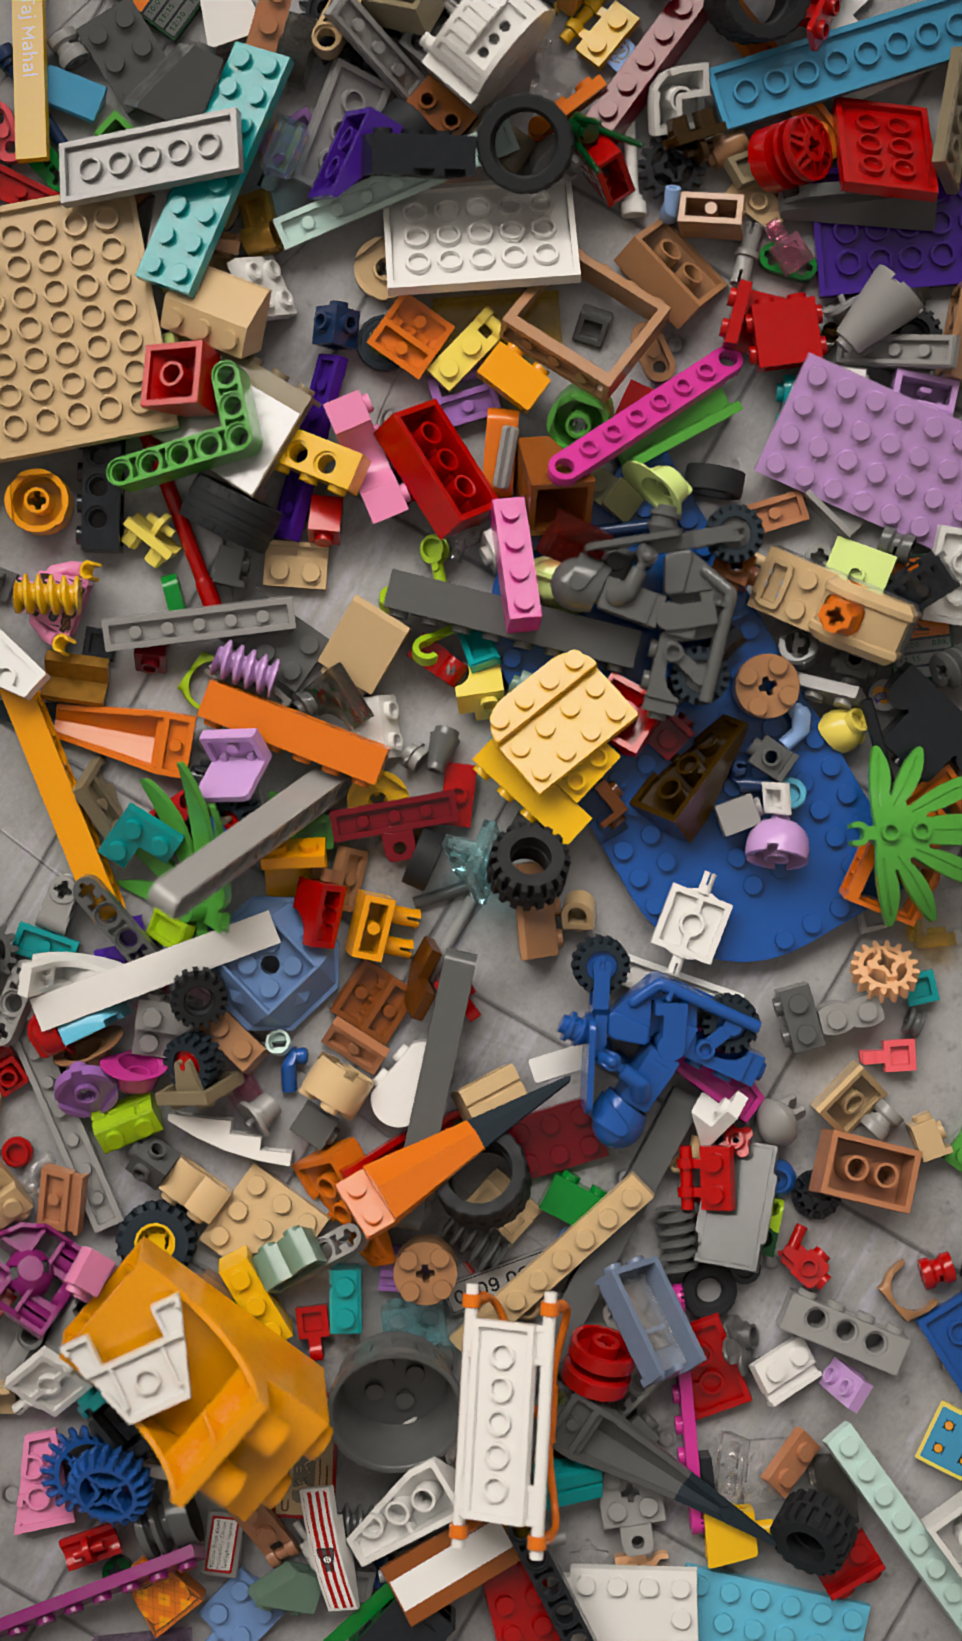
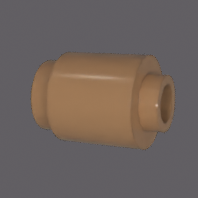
M740 128L727 133L722 132L706 140V142H713L715 147L714 151L709 152V159L706 164L708 167L714 166L716 170H720L724 167L723 163L728 157L747 151L749 140L744 130Z

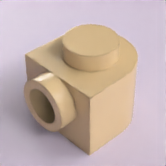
M574 890L567 894L561 913L563 930H573L576 932L594 930L597 918L596 902L589 892Z

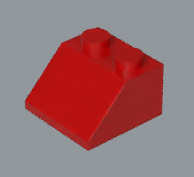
M204 340L146 345L140 407L184 417L216 415L217 402L211 372L213 367L221 361V353Z

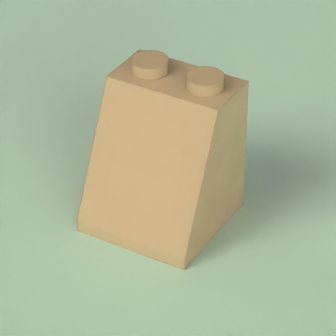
M355 595L317 661L323 665L320 671L337 681L339 676L349 681L350 684L347 688L361 697H364L366 693L373 696L412 633L411 628L360 596Z

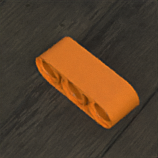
M488 407L483 474L499 499L512 498L516 452L509 488L501 489L494 487L493 478L502 427L510 425L518 428L520 410Z

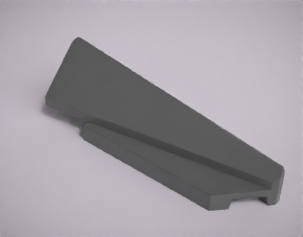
M840 181L806 184L800 186L799 191L778 193L779 216L784 220L932 231L935 228L937 199L934 203L844 192L840 189Z

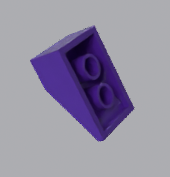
M373 107L346 111L307 198L314 201L340 196L365 176L361 175L362 135L373 133V127L393 128L392 133L400 134L403 126Z

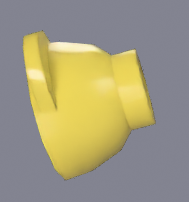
M857 707L851 710L839 708L826 712L818 723V730L834 750L846 753L851 752L864 742L867 726L862 709Z

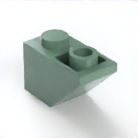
M286 1561L251 1584L247 1591L258 1608L265 1611H273L274 1608L282 1609L295 1616H301L302 1613L314 1615L322 1592L317 1574L310 1568V1565Z

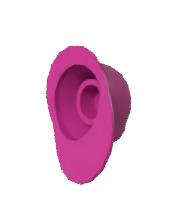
M132 1049L123 1053L106 1056L99 1063L101 1069L106 1074L117 1079L118 1088L126 1094H144L152 1091L156 1087L159 1077L166 1073L165 1071L169 1067L163 1065V1060L166 1058L132 1054Z

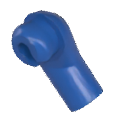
M292 1047L281 1066L282 1091L285 1093L297 1091V1064L305 1065L308 1062V1050L305 1047Z

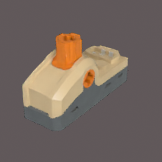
M780 545L771 546L766 560L763 561L747 606L811 633L814 638L821 642L884 666L903 659L922 615L918 604Z

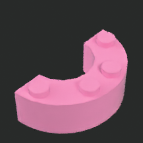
M358 389L323 404L339 445L362 453L372 461L359 492L373 524L408 510L409 508L406 503L412 500L405 483L398 485L393 474L396 469L388 456L385 455L383 448L373 434L380 425L379 423L373 425L369 413L373 412L374 409L368 394L361 395Z
M82 1246L63 1281L67 1285L65 1289L74 1294V1298L87 1304L93 1296L98 1297L104 1283L116 1270V1262L92 1248Z

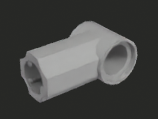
M19 1327L1 1371L6 1376L10 1375L40 1350L50 1333V1327L41 1340L31 1337L25 1329Z

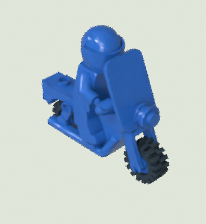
M595 934V937L591 938L588 936L583 943H578L577 950L572 953L571 968L579 985L589 992L590 1012H585L582 1018L578 1017V1013L572 1011L569 1016L564 1014L558 1024L557 1032L561 1033L560 1040L564 1042L569 1040L573 1046L582 1045L581 1107L584 1114H588L592 1118L594 1135L603 1145L613 1149H623L637 1142L643 1132L647 1118L645 1113L649 1111L679 1065L677 1060L682 1056L685 1057V1063L697 1069H701L703 1065L713 1069L712 1074L726 1082H730L731 1078L752 1087L755 1080L759 1081L762 1078L766 1069V1063H764L766 1058L761 1052L750 1048L751 1045L749 1044L752 1040L755 1042L757 1039L756 1034L758 1031L760 1032L762 1022L756 1013V1009L746 998L736 993L731 995L729 992L724 993V996L719 994L713 996L662 972L653 971L609 1006L611 991L614 989L619 990L621 983H626L628 979L627 974L630 973V958L627 951L618 940H614L608 935ZM697 1007L702 1009V1020H700V1026L702 1027L701 1031H697L698 1028L696 1027ZM610 1038L640 1045L631 1059L620 1050L615 1051L612 1049L613 1044ZM715 1049L718 1051L723 1050L724 1053L716 1052ZM596 1061L599 1067L608 1071H616L618 1073L617 1077L620 1079L615 1089L609 1086L604 1091L602 1090L593 1103Z

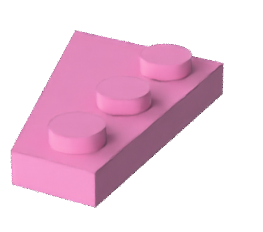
M57 1427L27 1433L24 1436L20 1472L21 1481L17 1500L18 1509L14 1535L74 1523L77 1520L75 1508L68 1512L65 1510V1503L60 1507L55 1505V1497L49 1498L45 1494L49 1487H43L40 1482L48 1475L40 1473L39 1468L49 1465L48 1462L42 1459V1455H51L53 1453L48 1447V1443L52 1442L56 1446L60 1443L57 1439V1434H59ZM62 1460L59 1478L63 1487L66 1483L67 1469L65 1462Z

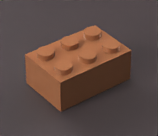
M821 1129L808 1191L894 1212L910 1214L923 1151L834 1129Z

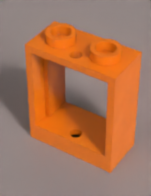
M868 841L865 845L858 847L838 892L846 900L881 913L879 900L862 893L875 864L874 845ZM911 858V862L921 868L920 872L929 884L931 891H934L939 884L940 874ZM908 896L903 909H898L896 920L914 927L917 919L920 920L923 915Z

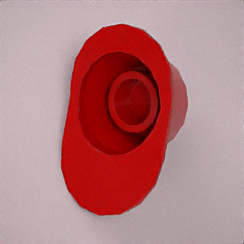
M34 1014L30 1018L27 1025V1035L40 1057L48 1058L66 1050L72 1055L77 1054L74 1042L65 1046L57 1027L42 1032L36 1015Z

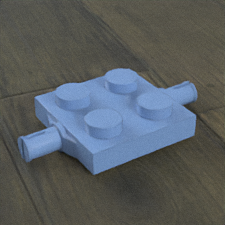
M242 1565L239 1568L238 1577L229 1578L197 1613L210 1625L213 1631L205 1641H258L286 1611L276 1608L273 1611H265L255 1605L256 1603L247 1591L249 1586L260 1578L254 1576Z

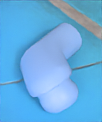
M795 703L788 711L792 718V728L779 739V742L788 750L794 748L810 732L811 713L808 707L803 706L801 703Z

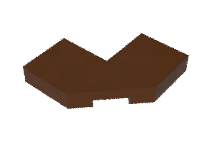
M424 936L411 960L404 1001L411 1018L421 1022L436 997L428 980L442 956L435 940Z

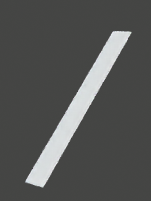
M269 910L230 924L228 934H220L214 930L29 999L41 1031L49 1030L174 983L175 976L181 977L182 971L186 968L188 972L193 971V966H198V970H203V966L212 969L281 943Z

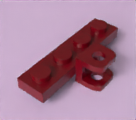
M454 789L329 811L334 843L381 835L384 852L390 862L411 859L416 847L413 829L460 821ZM397 842H403L406 845V849L403 852H397L394 849V845Z

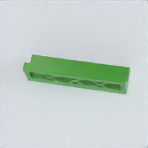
M722 387L718 388L619 454L618 458L622 466L627 461H636L643 464L743 410L740 401L729 403Z

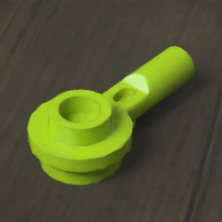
M430 534L420 544L421 558L426 563L431 564L434 579L447 582L444 562L450 554L449 541L446 538L440 540L437 534Z

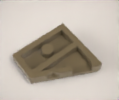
M100 755L91 759L72 792L78 804L84 808L92 820L95 829L105 839L122 815L123 810L117 800V793L113 782L108 784L105 782L100 767L105 765L106 762L104 757Z

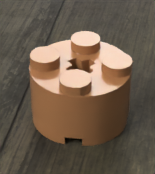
M761 654L745 661L735 673L732 683V695L739 709L749 716L758 719H771L783 715L798 700L800 691L799 676L793 665L783 656L775 654ZM762 678L773 685V688L769 690L770 695H767L766 691H759L758 686L763 684Z
M419 1234L407 1240L396 1254L393 1271L394 1282L401 1296L406 1301L418 1305H433L448 1298L457 1281L458 1261L456 1253L447 1242L434 1234ZM422 1265H428L429 1274H423V1270H421Z

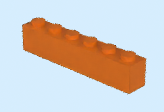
M211 679L209 681L197 716L205 719L203 722L205 725L215 729H222V726L230 729L258 728L269 750L280 753L281 749L293 753L292 759L304 764H310L311 761L322 765L321 770L335 776H339L340 772L352 776L351 782L369 788L370 784L376 785L379 783L392 749L390 746L219 679Z

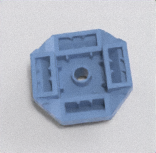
M251 896L230 916V924L269 910L281 943L209 969L211 973L213 970L217 972L219 978H222L228 994V1006H225V1008L247 1031H277V1029L293 1031L339 987L340 943L336 939L334 949L310 947L302 944L303 922L299 911L293 908L295 897ZM272 955L279 960L280 967L277 972L270 973L264 969L263 960L266 956Z

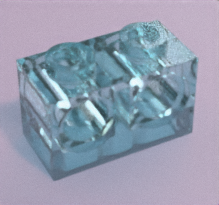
M393 1298L387 1300V1304L381 1305L380 1314L383 1332H409L413 1335L422 1336L431 1343L448 1341L444 1300L433 1305H418L409 1301L405 1302L404 1298ZM426 1311H433L438 1315L439 1319L434 1324H426L422 1321L421 1315ZM395 1315H401L407 1320V1324L403 1328H395L390 1324L389 1320Z

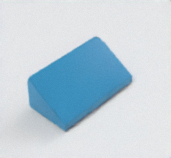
M49 65L47 67L48 106L94 124L106 105L107 88L54 65Z

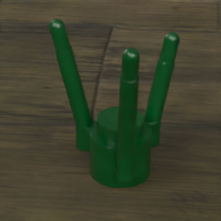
M575 112L569 119L574 135V148L578 150L595 174H600L601 170L583 145L595 142L599 134L631 146L644 147V143L602 127V120L586 116L579 112Z

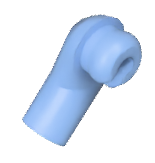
M678 185L665 186L664 203L659 210V217L663 223L668 225L678 220L681 187Z

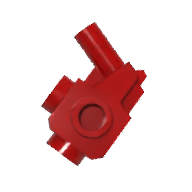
M796 1223L784 1250H778L777 1254L781 1257L780 1262L790 1270V1274L806 1289L816 1287L820 1291L832 1278L828 1274V1261L831 1258L818 1246L809 1251L804 1248L801 1243L808 1228Z

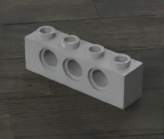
M800 1286L798 1290L789 1287L775 1321L780 1329L892 1375H897L911 1342L903 1334L905 1329L890 1322H887L886 1326L874 1322L875 1317L861 1310H858L857 1314L845 1310L846 1305L835 1299L829 1298L828 1302L816 1298V1292ZM812 1310L822 1311V1318L817 1323L807 1321V1316ZM850 1322L851 1330L847 1334L839 1335L836 1333L837 1326L840 1323ZM879 1334L880 1341L876 1346H866L865 1342L869 1335Z

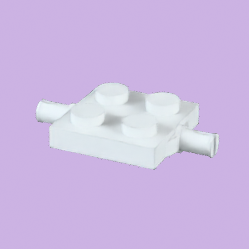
M704 870L699 888H686L672 882L650 940L651 943L662 946L673 954L669 967L666 970L667 973H673V975L679 977L685 959H696L709 965L712 963L733 907L729 903L718 900L710 893L717 877L713 873L710 875V872Z
M43 1346L7 1376L4 1387L17 1394L20 1400L12 1405V1410L15 1414L22 1415L28 1408L34 1407L56 1417L90 1390L94 1384L59 1358V1354Z

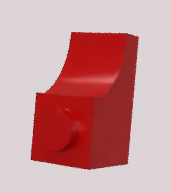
M299 876L293 908L299 911L302 918V944L318 948H335L347 890L346 886Z

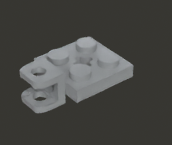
M603 1471V1481H601L603 1497L599 1498L604 1530L619 1527L622 1546L627 1556L650 1554L654 1546L651 1522L666 1520L663 1496ZM632 1483L634 1489H639V1494L634 1495L633 1501H628L626 1496H621V1491L626 1490V1484ZM635 1536L643 1538L640 1544L632 1543V1539Z

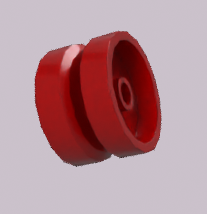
M583 1325L577 1327L572 1332L568 1345V1354L565 1356L561 1368V1378L567 1387L585 1398L600 1402H615L623 1399L628 1393L632 1380L631 1373L634 1371L636 1364L620 1331L602 1325Z

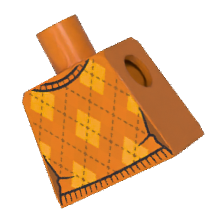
M142 1555L132 1564L131 1567L147 1562L148 1560L144 1555ZM179 1570L168 1573V1579L153 1584L149 1580L140 1584V1590L132 1593V1597L156 1638L204 1600L207 1590L187 1572L180 1573Z

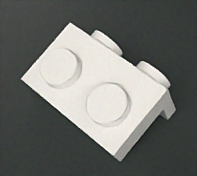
M395 695L357 698L364 708V720L366 722L360 725L358 719L349 714L351 732L392 747L388 758L401 757L403 754V738L400 734L399 706ZM352 699L348 700V708H353ZM368 711L373 716L369 720H367Z

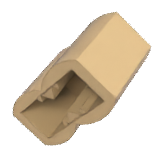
M183 1154L158 1187L162 1191L161 1197L173 1206H176L178 1203L188 1209L187 1216L198 1224H202L204 1221L209 1225L233 1192L229 1186Z

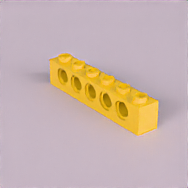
M298 429L274 470L289 475L291 470L300 474L299 479L310 485L317 486L319 481L328 485L327 490L333 494L345 497L346 493L357 497L372 461L362 453ZM303 450H307L306 459L297 463L298 454ZM331 461H336L335 469L331 473L325 474L326 465Z

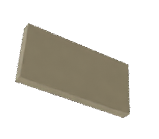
M962 46L951 47L931 161L946 194H958L962 177Z

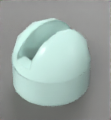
M277 1029V1031H271L267 1035L265 1045L271 1054L284 1056L291 1050L292 1040L287 1032ZM273 1044H286L283 1047L273 1048Z

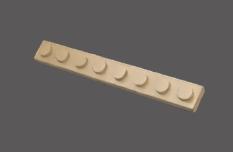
M633 1171L493 1295L501 1303L508 1321L515 1322L544 1296V1292L550 1291L654 1198L653 1191ZM491 1303L483 1304L478 1309L477 1318L499 1320ZM464 1322L448 1338L461 1353L463 1350Z

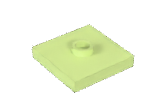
M837 536L826 565L885 590L884 588L889 583V577L892 576L898 557Z

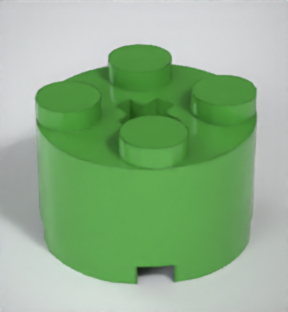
M569 384L558 394L548 414L546 423L548 434L560 447L565 449L614 416L613 400L610 397L604 404L576 385ZM578 418L584 419V423L578 421Z

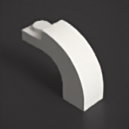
M75 952L33 954L32 961L22 964L17 994L30 998L51 992L118 967L124 963L105 957Z

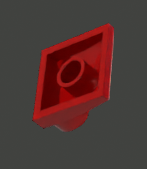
M612 671L608 680L636 710L639 717L608 743L614 745L616 750L622 755L636 758L646 746L661 720L647 717L648 711L641 709L646 690L640 689V685Z

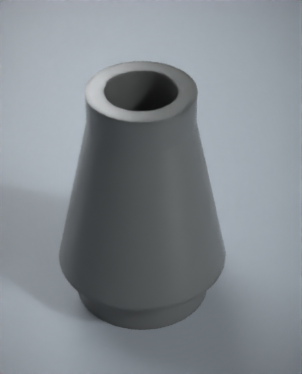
M436 725L434 731L430 732L428 763L426 766L428 771L435 774H444L446 766L460 743L458 739L460 733L457 730L443 725Z

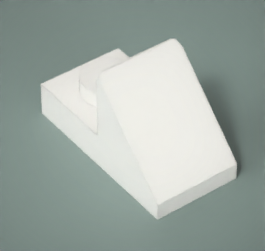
M737 1091L729 1100L724 1097L718 1103L706 1093L702 1092L692 1109V1117L701 1146L711 1145L738 1119L748 1097Z

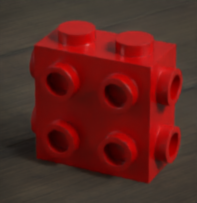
M800 292L787 295V300L774 301V297H764L756 299L755 304H751L748 314L744 315V326L746 334L751 333L753 346H748L750 365L756 366V373L802 367L808 352L822 358L823 355H827L825 336H820L819 324L823 323L821 304L816 305L815 296L806 297V293Z

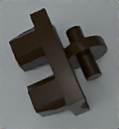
M712 107L691 113L696 129L694 131L690 130L686 114L667 120L666 125L669 139L662 141L664 151L688 144V148L683 150L684 158H691L697 165L706 163L709 159V152L714 151L715 147L713 142H706L705 138L728 131L725 121L717 123Z

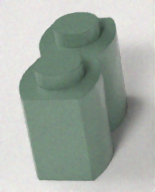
M300 1225L288 1228L283 1232L284 1237L277 1243L272 1241L262 1245L258 1249L259 1253L251 1259L267 1293H281L327 1263V1259L312 1228L300 1227Z

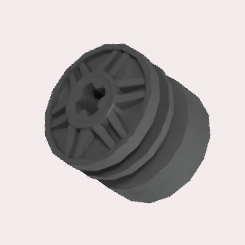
M169 1485L164 1486L162 1489V1503L157 1494L153 1492L154 1496L147 1511L136 1522L132 1521L136 1539L148 1561L161 1556V1553L165 1555L172 1552L173 1540L179 1549L191 1544L201 1546L204 1544L202 1519L194 1495L181 1509L171 1502Z

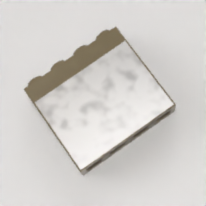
M217 350L221 353V361L229 360L234 362L249 376L263 445L259 453L253 457L209 469L208 471L263 503L269 494L263 487L312 405L320 409L322 404L313 398L316 392L301 383H298L297 387L289 384L288 380L290 377L274 367L271 372L262 368L264 362L256 356L250 355L240 359ZM235 372L229 374L226 384H230L234 380ZM242 403L235 405L233 415L239 413ZM216 406V415L195 417L177 415L180 429L154 433L151 436L162 443H167L220 427L222 425L218 406ZM248 433L241 436L239 446L247 442ZM218 442L211 446L210 455L217 451ZM186 451L182 455L188 458L189 452Z

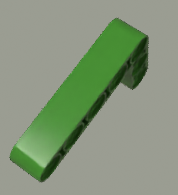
M222 360L213 367L211 378L222 426L115 458L108 464L106 469L108 481L124 491L136 492L258 454L263 445V438L248 374L232 361ZM235 372L234 380L230 384H226L229 374ZM242 403L239 413L233 415L235 405ZM248 433L247 442L239 446L241 436ZM218 442L217 451L210 455L211 446ZM188 451V459L181 464V455ZM159 460L158 468L151 473L152 464ZM129 469L128 478L122 481L123 472Z

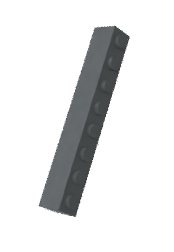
M392 569L383 605L384 609L390 610L389 615L392 617L407 620L408 615L420 617L419 623L437 628L439 622L452 625L450 631L469 635L470 630L483 633L482 639L500 643L501 638L514 641L513 647L531 651L532 646L544 648L543 654L551 657L568 653L571 650H578L596 662L607 664L605 670L624 674L625 669H633L642 633L640 630L541 606L542 619L538 631L506 633L500 595L397 569Z

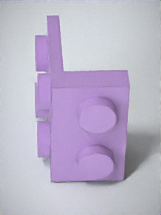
M258 728L203 730L199 741L211 760V764L199 784L205 802H244L249 800L273 756Z

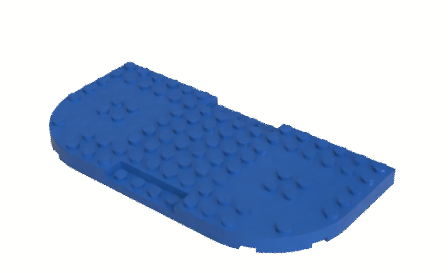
M667 451L643 463L649 468L671 466L677 470ZM622 467L618 468L615 477L618 479L620 477L624 479ZM690 494L681 504L682 519L677 522L676 526L682 530V533L705 529L707 525V520L692 494ZM644 500L630 521L652 519L650 509L654 507ZM593 502L590 526L621 522ZM650 532L548 543L546 547L540 548V551L533 552V557L535 559L547 556L565 561L579 557L581 552L584 553L583 547L585 544L649 534ZM631 547L626 549L635 552L637 550V547ZM709 548L691 550L710 567L712 566L716 556L709 552ZM602 552L588 555L600 559ZM666 554L657 555V561L653 564L652 568L644 571L647 574L640 586L641 588L663 595V559ZM633 560V562H632V565H631V567H630V570H631L632 566L635 567L634 560ZM497 572L492 594L501 596ZM746 590L745 593L737 591L731 624L743 634L747 641L726 660L728 671H730L729 685L720 698L706 705H692L683 702L676 707V715L682 712L694 723L691 729L695 734L675 754H684L694 745V739L725 714L747 722L749 725L734 761H744L754 777L769 778L746 762L750 756L746 751L756 737L761 739L764 735H768L780 743L779 739L792 728V718L788 711L771 719L754 718L739 709L734 701L732 683L739 667L745 661L757 655H779L778 647L757 610L747 606L750 598L748 591ZM667 597L665 603L674 601ZM595 603L589 613H577L576 615L642 631L633 669H625L624 674H620L632 682L641 685L644 670L650 671L653 658L648 657L652 638L658 639L661 631L656 627L650 630L596 609L597 604ZM501 638L500 643L495 642L502 662L500 664L501 672L508 686H510L515 674L521 676L523 670L534 674L554 657L543 654L544 648L532 646L531 651L513 647L514 641ZM708 639L679 644L684 652L690 648L697 647L701 643L704 644ZM597 662V668L608 679L611 671L605 670L607 664ZM667 663L665 675L666 679L670 676V670L673 666L672 663ZM762 678L763 684L758 686L759 691H766L767 695H770L769 690L773 688V685ZM801 690L795 703H801L810 710V732L790 750L799 757L785 778H796L806 788L807 794L804 803L796 809H791L792 815H789L790 821L800 825L805 830L809 839L808 865L805 867L786 870V864L774 863L775 869H768L749 863L746 860L745 849L748 834L753 827L725 837L722 835L713 809L708 820L691 843L668 835L633 809L629 802L645 780L654 772L659 775L672 764L671 760L667 762L649 744H646L644 749L635 758L622 755L616 750L614 745L608 743L621 757L597 783L602 779H605L607 783L613 780L624 793V796L620 799L628 810L623 813L626 819L612 830L609 826L602 829L598 825V823L612 813V810L593 787L577 803L592 817L588 823L632 900L654 927H656L672 882L686 888H699L704 870L710 872V875L711 873L717 875L710 893L718 900L729 903L733 907L713 959L732 962H752L776 958L809 944L869 909L846 900L838 890L858 847L849 846L848 842L859 840L860 832L857 829H847V825L860 821L864 822L867 826H872L870 802L841 752L834 750L821 736L818 730V723L821 718L817 716L809 700L804 698L805 693ZM768 751L766 753L765 759L767 762H775V752ZM728 774L715 805L747 793L741 792L731 781ZM751 793L753 798H759L763 808L762 793ZM764 814L760 816L761 821L771 819V816L774 814ZM874 864L862 893L878 899ZM899 884L900 890L904 889L903 885Z

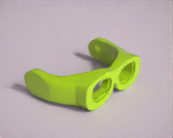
M204 650L177 687L185 699L198 710L200 704L195 702L190 693V679L193 672L200 665L213 661L215 656Z

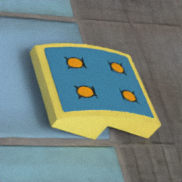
M942 1400L915 1457L961 1481L962 1409Z

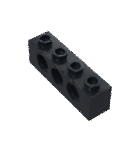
M126 439L79 448V450H83V463L78 462L77 478L79 482H82V494L77 495L76 505L77 513H82L81 526L76 527V543L81 545V550L85 553L123 554L124 543L121 541V538L124 534L125 491L108 481L106 469L113 459L126 455ZM100 449L108 450V460L103 464H95L94 454ZM125 471L122 474V481L125 480ZM101 480L106 481L108 484L107 492L102 496H95L93 493L95 483ZM98 512H105L107 515L106 524L101 528H95L92 524L94 515Z

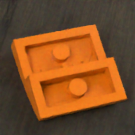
M400 295L366 343L419 380L456 326L414 296Z

